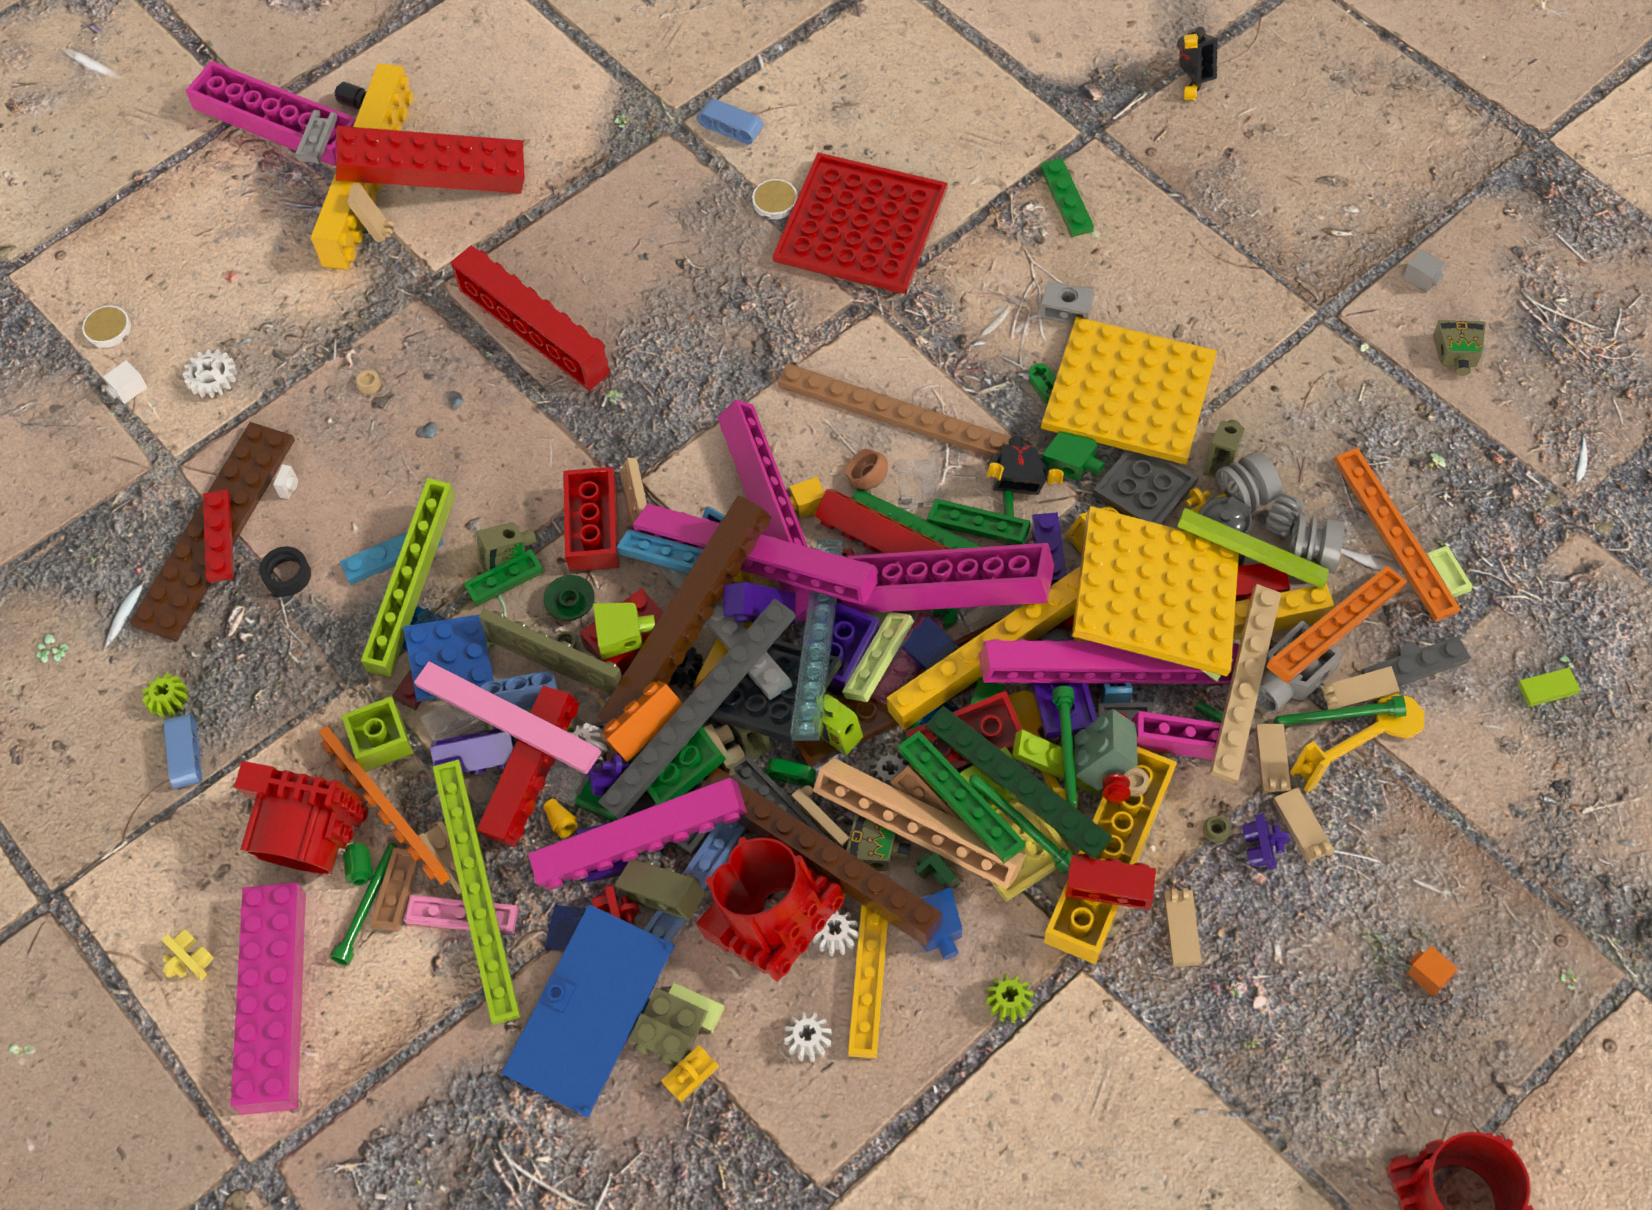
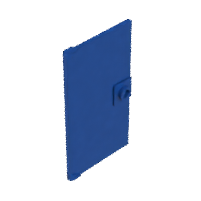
M589 904L557 967L550 976L501 1074L582 1114L583 1117L589 1118L676 945Z

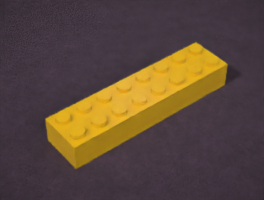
M1137 747L1138 765L1135 767L1144 770L1148 774V789L1143 795L1130 796L1127 800L1120 803H1113L1102 797L1093 822L1109 833L1113 840L1097 859L1114 858L1125 864L1133 865L1138 863L1174 776L1177 765L1176 761ZM1066 882L1045 931L1044 944L1096 965L1120 905L1065 897Z

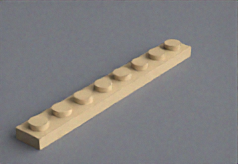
M1258 584L1252 590L1209 771L1210 776L1235 784L1239 779L1281 597L1280 592Z

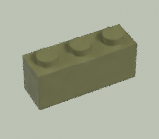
M635 859L629 861L614 885L623 897L628 896L631 902L688 921L705 895V891L698 884L699 880L689 873L679 874L667 866L663 868L657 867L645 859L642 862Z

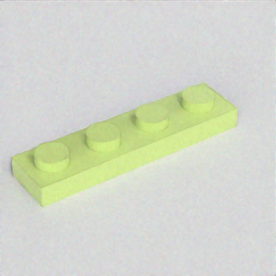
M895 612L888 613L844 687L842 693L845 698L868 702L914 623L911 615Z

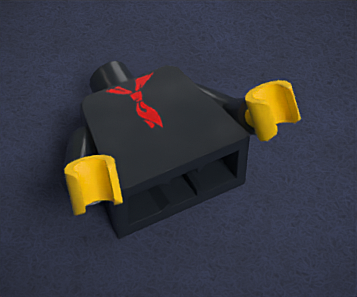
M1201 26L1190 30L1187 35L1181 36L1177 42L1180 67L1191 78L1189 86L1184 88V100H1196L1197 91L1202 83L1217 79L1218 39L1205 34L1206 31Z
M1019 436L1011 437L1008 441L1009 445H1003L1000 452L994 453L985 465L986 477H994L993 491H1012L1013 493L1039 495L1045 482H1047L1048 486L1053 485V482L1062 485L1064 472L1059 469H1050L1044 460L1039 457L1038 450L1035 447L1024 446L1023 438Z

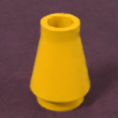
M550 799L543 805V810L546 812L555 835L560 838H567L576 832L575 830L578 828L577 818L560 805L556 799Z

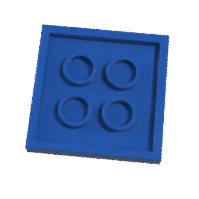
M479 615L403 626L416 702L438 699V697L417 687L414 683L428 662L478 687L487 682L494 681L485 632Z

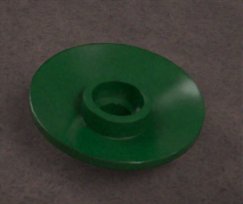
M565 575L555 579L548 585L543 599L545 608L552 617L562 621H573L585 616L591 610L595 594L592 585L585 578L577 575ZM569 600H574L573 603L566 604Z

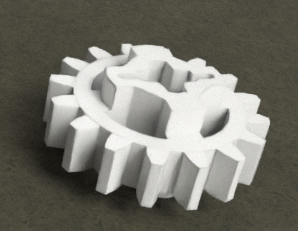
M207 349L205 355L198 352V358L191 357V365L187 364L184 366L186 372L183 373L188 389H191L194 395L199 392L202 398L206 393H209L210 397L213 398L215 392L222 395V389L230 390L229 382H236L234 375L238 374L233 359L229 358L226 352L221 354L218 349L214 353Z

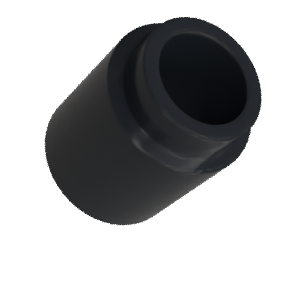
M344 81L336 87L335 97L338 103L360 109L367 91L362 87Z

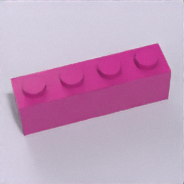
M1138 711L1131 719L1137 727V747L1213 759L1221 723Z

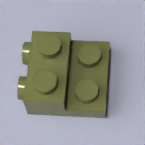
M655 987L644 1014H640L629 1040L635 1043V1050L647 1055L651 1051L661 1055L659 1061L675 1067L676 1062L679 1063L690 1054L708 1011Z

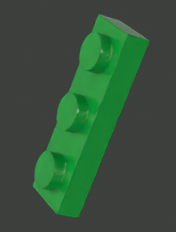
M530 549L463 584L474 605L477 607L544 573L534 552Z

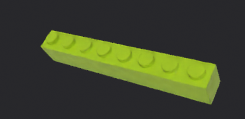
M427 478L361 659L366 672L392 677L405 640L403 626L410 625L456 497L451 483Z

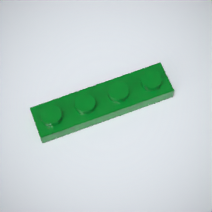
M1063 158L1040 163L1042 175L1071 237L1093 232L1094 224Z
M937 498L927 517V521L943 528L1013 545L1024 544L1031 528L1030 520Z

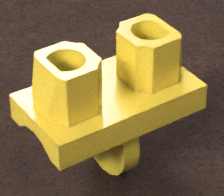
M183 929L173 938L167 934L161 939L176 955L173 958L169 954L163 957V961L166 963L163 973L170 978L178 975L180 978L185 977L187 974L183 969L185 965L200 980L208 975L204 969L214 957L202 945L189 956L186 951L197 940L186 929Z

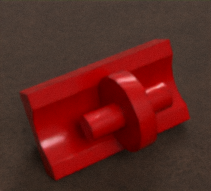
M613 885L605 887L606 893L592 898L594 907L606 913L610 912L611 915L619 919L625 918L626 922L630 924L635 923L633 916L640 912L639 905L637 903H630L628 896L622 897V905L618 906Z

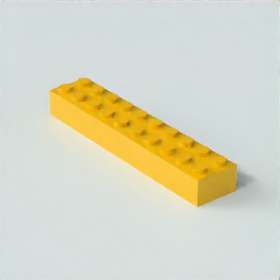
M377 63L353 127L402 131L403 122L408 117V108L414 101V94L409 86V77L406 76L403 66ZM335 173L311 235V240L322 267L349 270L351 262L356 258L358 243L362 242L364 225L347 204L351 185L360 183L376 204V195L378 190H381L382 184L336 181Z

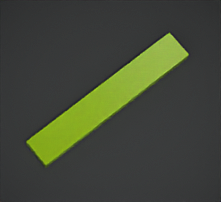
M1184 508L1177 525L1179 528L1314 586L1324 588L1328 579L1329 569Z

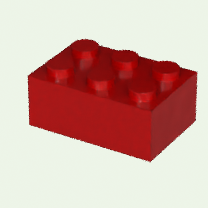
M642 588L621 602L635 603L639 617L654 615L655 625L663 614V611ZM595 621L579 632L584 648L598 660L603 662L610 661L616 664L622 676L641 649L638 648L602 659L598 646ZM651 631L641 632L643 644Z

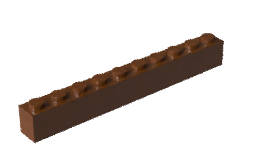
M739 495L737 496L597 716L606 723L614 718L617 719L624 713V707L633 700L637 701L644 694L643 690L652 682L659 680L667 685L669 684L674 671L683 662L685 654L692 643L697 640L700 630L712 616L719 600L724 597V585L730 584L733 578L740 572L741 565L748 554L753 551L755 543L762 532L767 529L772 517L762 507Z
M715 768L700 788H704L727 778H732L738 782L747 813L740 815V820L736 821L760 838H771L784 843L792 850L795 856L801 855L807 867L813 869L817 875H823L828 878L829 882L837 883L845 894L924 946H928L930 940L942 925V912L720 768Z

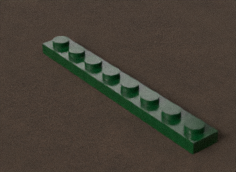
M942 706L925 725L929 732L1094 861L1112 842L1113 838L1109 833L946 707Z

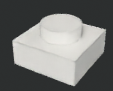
M282 464L273 486L280 498L289 500L292 491H295L297 488L298 478L292 466Z

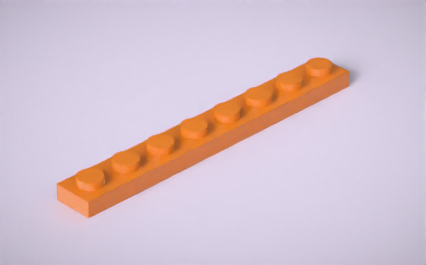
M1358 447L1336 455L1334 459L1336 466L1434 622L1436 623L1458 614L1460 607Z
M1387 565L1271 658L1266 667L1288 684L1402 590L1407 580Z
M326 725L318 732L323 739L320 745L329 756L334 753L337 757L334 762L343 773L348 770L351 774L348 779L357 790L362 788L365 791L362 796L372 808L376 805L379 808L377 815L386 826L389 823L392 824L394 829L391 832L400 843L406 841L409 845L406 850L416 862L420 859L424 863L421 869L430 880L436 878L441 885L447 882L450 877L441 863Z

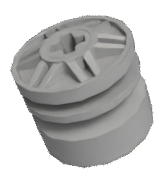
M1254 451L1242 457L1238 463L1232 462L1216 472V484L1220 495L1225 493L1227 497L1235 496L1250 506L1252 512L1259 508V505L1265 506L1275 501L1282 494L1281 480L1277 470L1269 458L1260 451Z
M1299 514L1291 531L1288 552L1303 557L1308 561L1316 559V564L1329 569V573L1334 574L1338 567L1342 549L1344 521L1326 518L1322 529L1317 528V517L1312 516L1309 527H1307L1306 514Z

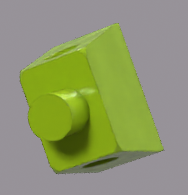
M635 603L593 604L598 646L602 659L641 648L643 646L641 632L652 631L655 627L654 615L639 617Z

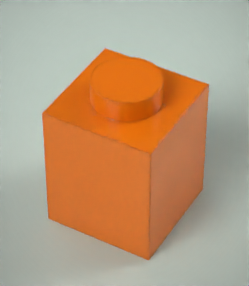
M1430 946L1425 952L1419 949L1409 960L1412 966L1407 974L1435 997L1454 976L1458 968L1434 947Z

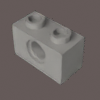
M1047 281L1041 303L1040 318L1073 325L1076 316L1089 319L1093 305L1094 290Z

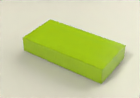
M1570 667L1523 679L1518 683V687L1528 707L1577 695L1581 691Z

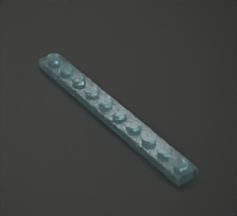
M817 540L816 549L835 555H843V541ZM810 590L790 733L792 741L820 740L837 597Z

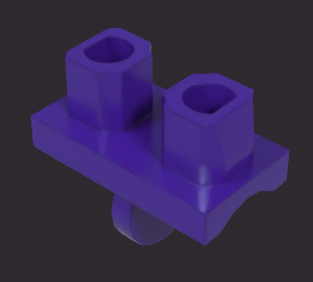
M613 754L610 761H603L602 765H593L587 773L590 779L592 794L594 796H604L607 787H611L630 766V763L622 762L620 754Z
M1263 813L1255 815L1256 821L1242 825L1246 842L1260 840L1261 847L1247 849L1249 863L1251 866L1266 865L1269 870L1277 869L1273 846L1276 847L1277 853H1284V845L1291 841L1290 834L1281 832L1280 825L1272 826L1273 833L1270 834L1268 821H1265Z

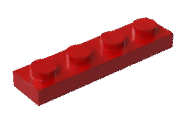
M228 489L203 493L206 579L208 583L234 579L231 495Z

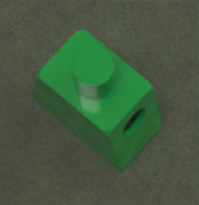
M1059 431L1042 454V459L1050 469H1059L1064 472L1065 477L1076 481L1081 479L1086 470L1099 476L1105 466L1104 462L1096 458L1098 448L1096 441L1088 437Z

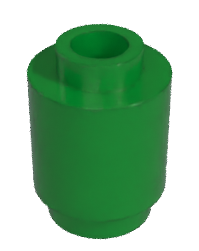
M353 843L346 846L343 853L345 880L354 886L364 885L373 877L370 850L363 843Z

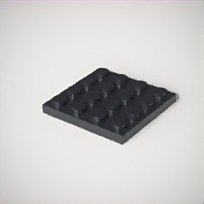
M776 640L766 652L791 680L792 687L781 691V694L769 700L753 679L746 674L709 719L792 744L842 663L840 657Z

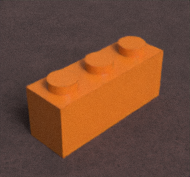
M659 680L646 686L643 690L644 694L637 701L629 702L623 709L624 713L617 719L610 720L603 728L605 731L600 734L617 754H620L621 758L626 762L633 758L656 736L683 704L667 684Z

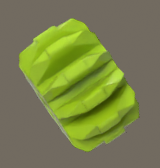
M166 673L161 678V676L156 674L154 682L147 681L149 688L142 689V694L144 695L142 699L143 704L148 707L151 714H158L162 718H165L168 713L175 717V710H184L182 703L189 701L186 694L188 693V688L177 675L172 677L171 674Z
M1007 973L1003 974V982L998 978H994L993 986H989L986 989L989 997L986 998L985 1003L988 1006H992L990 1009L991 1015L1000 1013L999 1020L1001 1022H1004L1006 1016H1010L1011 1023H1015L1016 1014L1024 1019L1027 1015L1026 1010H1032L1033 1003L1030 1000L1034 997V993L1027 990L1029 987L1028 981L1019 984L1020 976L1018 974L1014 976L1013 980H1009ZM1005 995H1012L1014 1001L1008 1002V998H1005Z

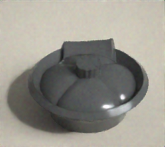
M1235 496L1213 498L1204 503L1198 514L1245 534H1248L1252 527V508Z

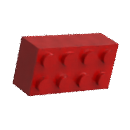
M613 467L563 471L565 559L569 572L620 568L619 554L616 549L619 544L617 481Z
M1006 691L952 712L997 748L1002 749L1006 746L1009 752L1013 751L1016 732L1022 730ZM927 723L906 731L908 738L920 731L959 773L973 766L929 732L925 726Z

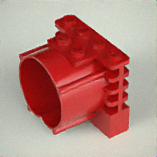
M241 761L234 788L254 800V804L240 850L254 855L257 860L326 876L332 874L339 848L346 849L347 843H350L353 838V827L360 828L362 822H365L367 819L368 806L366 801L338 780L332 779L329 782L323 777H312L288 770L279 771L272 766Z
M741 837L738 841L739 844L734 847L729 855V862L720 865L714 871L712 877L706 878L705 882L710 888L715 901L697 921L696 926L704 938L726 952L732 951L738 958H743L749 965L757 967L762 973H767L773 980L779 981L788 974L792 964L800 954L807 950L809 943L816 934L824 929L826 922L832 914L840 909L845 899V894L840 885L829 882L828 878L823 875L819 876L813 869L808 868L802 856H795L792 850L784 843L771 838L747 840L745 837ZM778 891H789L777 905L761 912L770 894Z
M1465 1132L1454 1135L1444 1142L1442 1139L1429 1142L1425 1145L1426 1148L1419 1152V1156L1409 1158L1408 1154L1396 1156L1391 1159V1163L1385 1169L1387 1175H1390L1393 1183L1392 1189L1397 1194L1400 1202L1398 1204L1400 1210H1445L1435 1193L1432 1174L1441 1168L1450 1166L1466 1168L1480 1176L1492 1192L1495 1210H1534L1532 1205L1528 1206L1531 1190L1529 1175L1523 1161L1512 1149L1513 1141L1511 1139L1504 1141L1502 1135L1493 1136L1492 1132Z

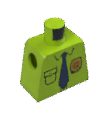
M829 694L824 695L808 718L807 728L846 756L863 738L857 715Z

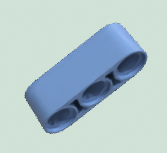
M709 99L697 115V121L703 127L747 145L753 143L764 127L762 120L758 116L716 99Z
M549 671L490 681L480 687L523 710L527 708L532 709L542 686L558 690L555 676Z
M193 714L165 719L164 732L168 774L172 787L176 789L201 783L202 770L198 732Z

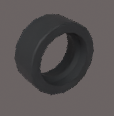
M284 546L269 551L263 557L259 566V574L270 592L284 597L292 596L302 591L308 585L311 578V568L301 551L294 547ZM288 561L299 564L298 573L293 578L281 582L272 580L271 574L279 564Z

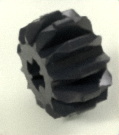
M694 646L688 649L683 662L674 671L669 682L670 686L677 683L678 688L682 689L683 684L687 683L688 686L692 687V680L697 679L703 666V657L700 653L697 654Z

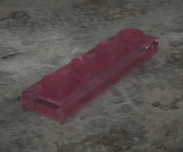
M922 612L919 613L872 693L871 698L887 705V697L913 679L944 627L943 621Z

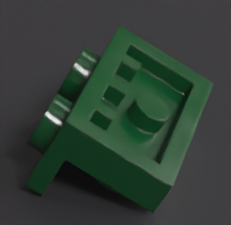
M935 852L932 855L926 853L916 862L918 867L914 871L923 879L932 873L945 888L949 885L955 889L962 883L960 878Z

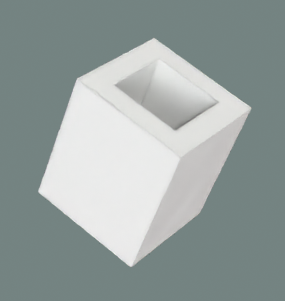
M127 360L103 376L108 385L105 387L108 394L113 399L118 397L124 404L147 388L140 373Z

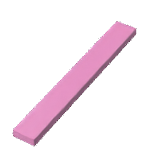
M431 662L427 663L414 681L417 687L585 774L589 772L601 754V750L598 747Z

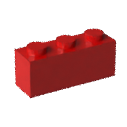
M1086 854L1071 855L1065 897L1150 910L1153 901L1156 868H1150L1149 865L1144 863L1125 864L1114 858L1096 859L1094 861Z

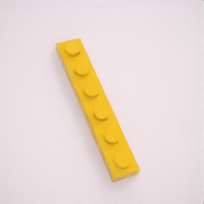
M862 904L848 1057L877 1059L888 921Z

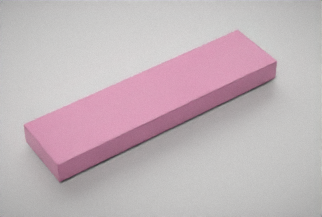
M417 895L409 896L404 918L406 924L470 930L463 900ZM494 903L500 932L502 934L514 935L519 910L518 906Z

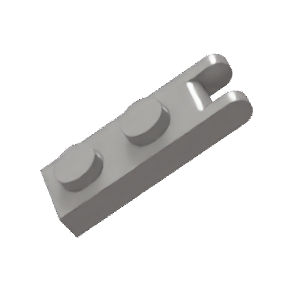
M313 110L295 153L297 161L320 162L337 121V113L331 112L328 119L320 118L319 110Z

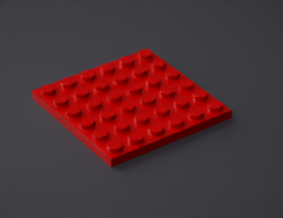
M817 152L774 251L773 262L907 294L947 192L948 183Z

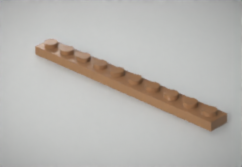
M789 363L786 364L778 380V387L990 458L994 453L1000 452L1003 445H1009L1008 441L1011 436Z

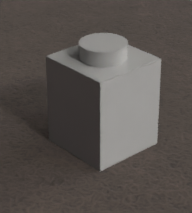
M1421 249L1408 262L1403 279L1427 293L1433 285L1437 287L1444 278L1442 272L1445 263Z

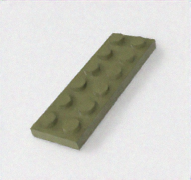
M483 609L479 615L489 642L611 696L622 679L620 669L616 664L610 661H600L588 651L580 652L569 643L553 640L543 631L535 632L529 629L526 624L520 621L513 622L498 611L491 612Z

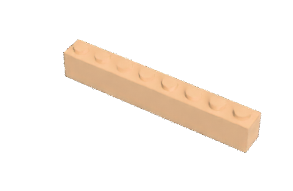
M835 758L820 768L813 792L1006 889L1018 877L1027 853L1021 851L1004 864L966 823Z

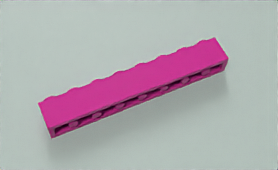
M727 778L536 850L528 855L536 884L548 890L562 887L564 885L563 882L569 879L573 881L588 877V872L593 870H608L617 861L623 860V862H628L638 858V854L644 851L655 852L664 848L663 844L668 842L679 843L689 839V835L692 833L712 831L715 829L714 825L736 822L740 820V815L746 814L747 811L738 782L732 778Z

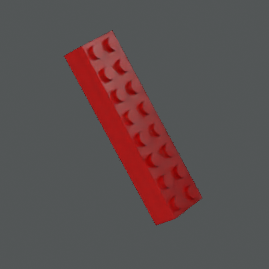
M337 126L335 142L336 181L522 193L525 179L523 140Z
M470 245L451 261L460 292L588 391H591L610 374L608 359L605 354V345L599 338H593L582 325L577 326L573 323L566 313H560L549 300H543L533 288H527L523 285L516 275H510L500 263H494L483 250H477Z

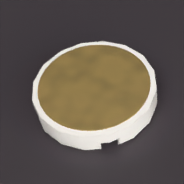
M766 180L759 184L753 192L754 210L760 216H767L773 220L785 218L791 214L798 195L796 188L785 180Z
M113 305L102 306L87 315L83 321L82 330L90 344L92 343L99 348H110L121 343L125 335L128 336L131 331V321L122 308Z

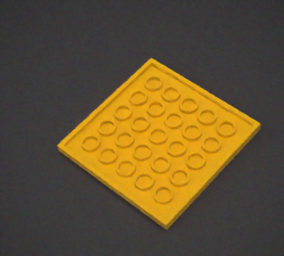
M1076 316L1042 420L1041 429L1056 433L1062 431L1091 438L1100 444L1187 465L1217 350Z
M1090 506L1086 519L1072 636L1228 676L1231 671L1239 553L1191 532Z

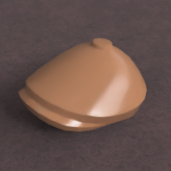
M862 449L845 466V475L853 487L872 489L884 481L887 475L888 462L882 453L870 449Z

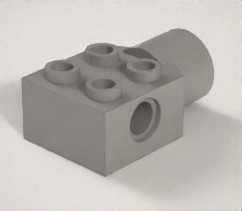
M1303 620L1267 653L1256 702L1269 712L1276 713L1291 698L1304 701L1338 668L1343 656L1341 651L1332 646L1288 684L1266 667L1269 660L1310 628Z

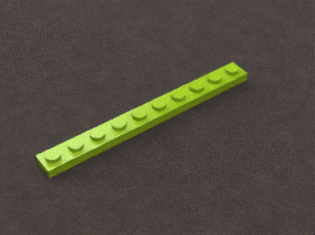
M458 759L433 766L489 1015L494 1026L521 1018L461 763Z

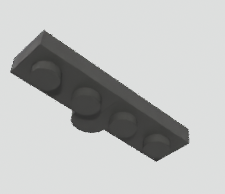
M1459 636L1422 649L1416 644L1406 643L1401 647L1398 657L1363 668L1361 674L1392 666L1399 687L1466 664L1471 657Z

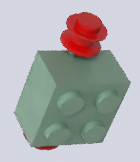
M1112 709L1103 716L1098 717L1095 722L1075 735V776L1098 791L1103 789V797L1110 802L1120 803L1127 800L1131 794L1129 789L1130 780L1123 774L1138 765L1137 727L1125 714Z

